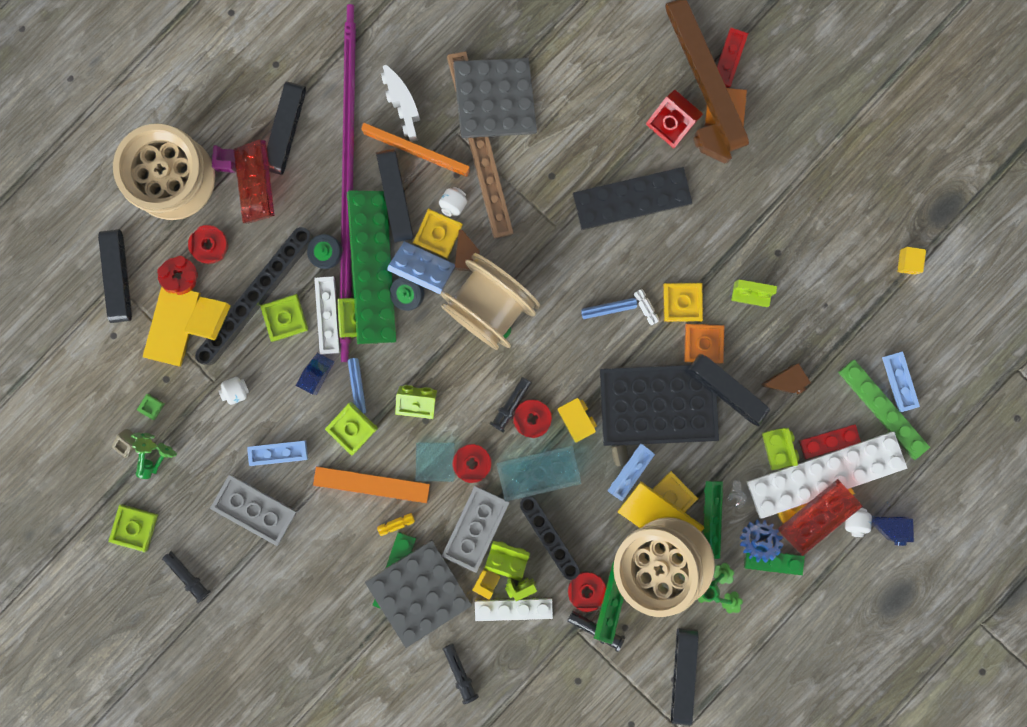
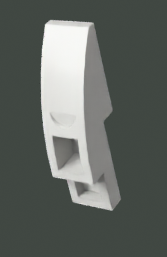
M384 65V73H381L383 84L388 85L389 91H385L388 103L392 102L394 108L398 107L400 119L404 118L405 125L402 126L404 136L409 137L410 142L417 141L413 122L420 121V117L414 100L400 77L391 68Z

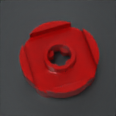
M203 225L190 235L188 249L199 262L213 264L224 259L228 250V240L225 233L211 225ZM207 240H210V242L213 243L212 247H210V249L207 250V247L204 246V243H207Z
M183 256L168 259L157 269L158 281L161 287L170 294H186L196 285L198 271L194 264ZM182 273L181 279H173V277L175 276L174 274Z
M537 400L522 402L514 412L513 418L517 431L529 438H537L544 435L548 431L552 420L549 408ZM530 413H532L533 416H538V419H536V424H533L532 422H527Z
M467 444L459 448L455 453L452 461L453 470L457 477L463 481L476 483L485 478L490 472L491 458L481 446ZM470 458H474V461L477 462L473 469L466 465Z
M581 572L576 579L570 581L568 597L577 609L591 612L598 609L603 603L606 586L600 576L592 572ZM586 586L592 590L588 597H585V594L582 593Z

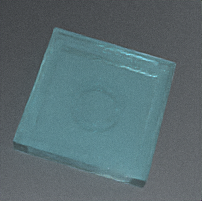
M416 442V481L454 482L452 461L455 455V443Z

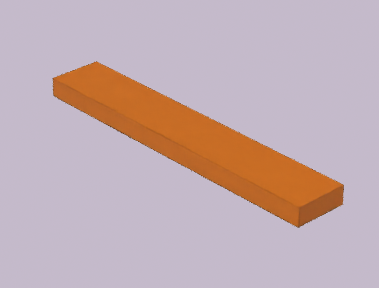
M363 123L361 129L366 136L465 177H468L470 173V166L369 124Z
M316 466L313 486L421 503H427L430 489L429 483Z

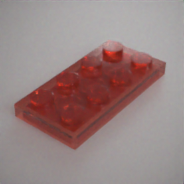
M259 139L235 148L234 157L243 223L250 224L275 216L266 140Z
M837 479L781 525L778 530L803 556L863 506Z

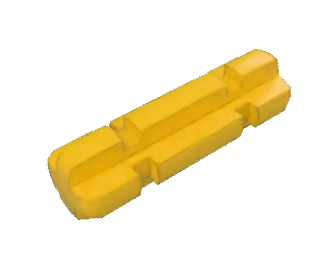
M412 513L404 515L403 518L399 517L387 522L386 525L385 523L379 525L377 530L380 536L388 534L389 531L391 533L405 527V525H411L415 520Z

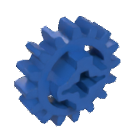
M756 520L754 524L749 522L747 527H744L743 533L740 535V539L743 540L740 546H745L743 553H750L749 559L754 556L756 557V562H759L762 558L764 563H766L769 558L774 560L776 555L780 554L783 543L779 541L783 539V536L777 535L780 530H774L773 523L768 526L766 520L762 524H760L759 520Z

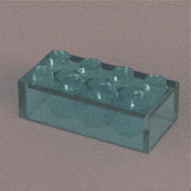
M572 445L496 463L505 502L581 484Z

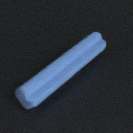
M636 298L584 308L581 310L582 318L587 319L637 308Z
M351 358L348 359L354 405L364 414L366 413L359 359Z

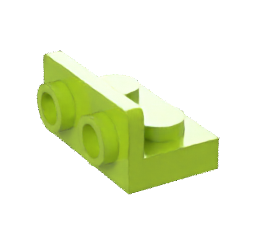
M739 279L734 282L731 300L769 307L771 296L776 294L777 286Z
M411 385L399 386L396 396L395 415L433 419L437 390L429 387L415 388Z
M784 427L762 433L771 470L798 466L799 454L794 449V435L792 431H789V428Z
M493 541L484 569L521 581L530 553L522 548L508 546L504 542Z
M507 578L505 589L510 598L514 597L515 602L537 592V586L533 578L530 580L525 578L519 581L518 586H515L512 578Z

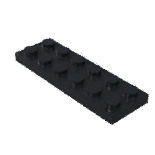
M684 167L573 192L581 230L692 205Z

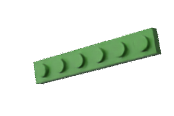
M851 360L838 372L889 432L895 433L898 443L913 460L919 458L930 448L855 360Z

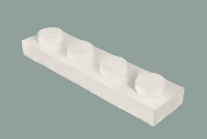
M335 277L315 278L320 354L340 353Z
M552 598L521 599L515 602V599L475 600V621L553 619Z

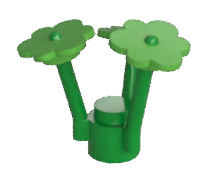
M149 433L131 434V437L136 439L132 447L139 453L135 473L138 478L150 479L152 473H157L164 457L172 458L177 455L170 446H166L163 443L156 445L152 442L151 439L155 438V435ZM158 449L160 457L156 464L153 465L151 460L145 459V453H151L152 450Z
M723 563L722 565L718 564L715 566V580L711 582L707 591L698 598V601L700 603L713 600L716 603L721 602L722 607L726 609L727 613L731 614L741 611L740 605L743 604V600L739 598V593L735 591L731 594L726 593L725 599L720 598V589L717 586L718 582L721 584L725 582L731 584L734 581V570L730 569L729 564Z

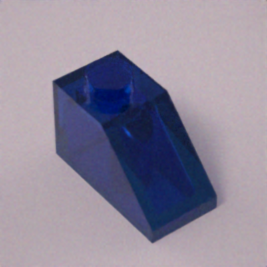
M317 352L303 370L295 386L312 395H317L335 361Z
M872 517V525L887 540L894 542V545L906 546L907 542H914L913 518Z

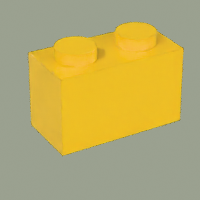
M576 398L557 408L575 443L596 432L595 427L597 425L593 417H588L585 411L588 408L583 399L579 401Z

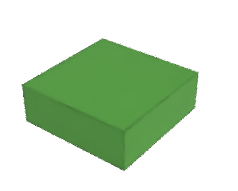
M146 394L137 411L155 420L165 403L150 394Z

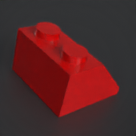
M673 90L646 122V125L674 149L698 122L703 113L679 92Z

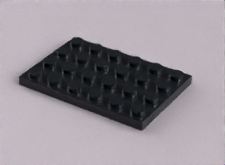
M691 365L600 369L603 446L719 441L717 395L688 372Z

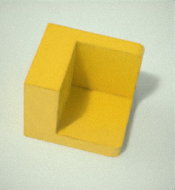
M912 247L901 249L897 272L914 275L923 273L926 250Z
M483 568L472 591L490 600L500 575Z

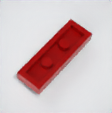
M731 27L717 64L718 71L726 88L731 87L748 33Z
M856 424L799 440L804 459L861 442Z

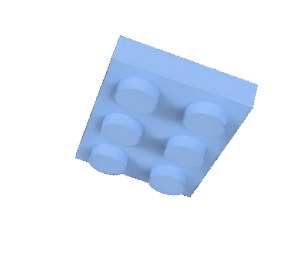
M405 241L388 266V271L439 294L455 269V264Z

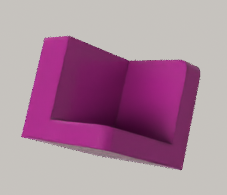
M214 145L212 168L217 172L236 173L237 151L221 149L218 145Z

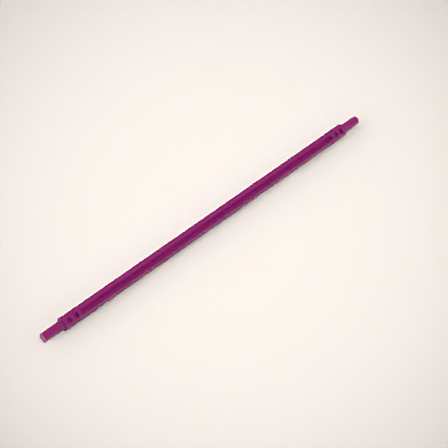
M347 4V19L344 25L340 299L351 298L352 261L347 192L353 191L356 23H354L353 4ZM339 336L341 362H348L351 337L340 338Z

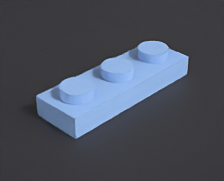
M903 352L882 357L899 412L920 407Z
M306 441L247 447L249 466L308 460Z
M640 444L618 477L613 481L608 492L623 501L655 454Z

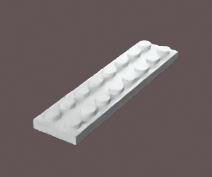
M889 432L799 463L798 466H790L747 481L759 518L762 519L907 469L895 433Z

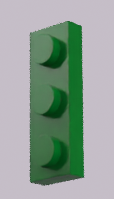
M745 553L743 567L745 569L803 576L805 559L803 555L780 553L778 556L776 555L774 560L769 558L764 563L762 558L759 562H756V557L753 556V558L749 559L750 553Z

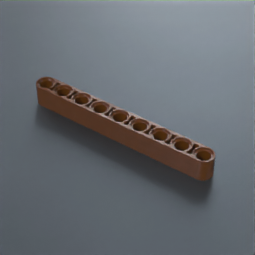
M673 0L666 3L665 8L669 20L727 150L731 152L749 145L747 133L688 1Z

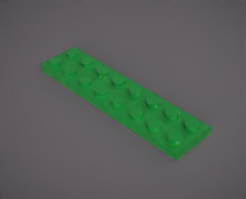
M348 191L347 201L357 344L395 343L394 304L390 297L392 272L388 271V266L391 262L388 214L384 191Z

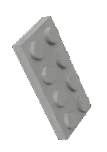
M231 474L228 475L210 507L211 510L276 546L280 544L298 512Z
M474 486L442 557L477 573L509 505V501Z

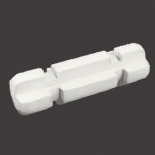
M644 290L636 291L634 296L636 300H639L638 304L644 315L648 317L649 324L654 325L659 322V317L654 313L655 310L649 299L645 297Z

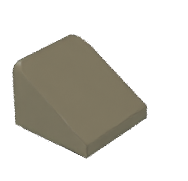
M128 429L120 432L111 446L125 458H128L135 449L132 447V444L136 441L135 438L131 437L133 433Z
M626 445L612 446L614 465L621 466L627 464L629 459Z

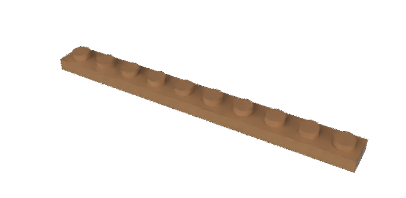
M466 51L447 56L455 91L453 63L454 61H468ZM468 138L493 237L496 239L513 235L489 138Z

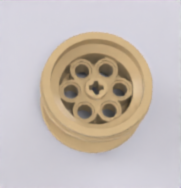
M164 124L141 126L130 132L121 141L114 155L113 174L119 190L130 203L157 218L179 220L189 217L204 207L211 197L215 185V170L212 168V160L201 145L176 127ZM172 151H175V156L173 158H169V154ZM188 166L187 171L181 173L182 167ZM180 183V189L174 192V186ZM161 186L160 193L155 195V189Z
M474 253L472 255L473 261H465L473 273L454 297L446 292H440L441 296L448 302L447 305L443 303L441 307L468 331L495 350L499 348L497 343L510 348V343L503 335L522 312L535 316L534 308L539 309L540 304L527 289L504 270L483 256Z
M676 518L653 520L629 534L619 547L614 560V577L621 595L633 608L654 617L675 615L690 607L695 600L707 591L715 570L714 555L705 536L690 523ZM659 543L664 544L665 551L661 550ZM645 553L649 555L650 561L645 559ZM677 553L683 556V561L677 558ZM678 573L684 575L685 581L679 578ZM663 583H666L669 586V589L664 587Z

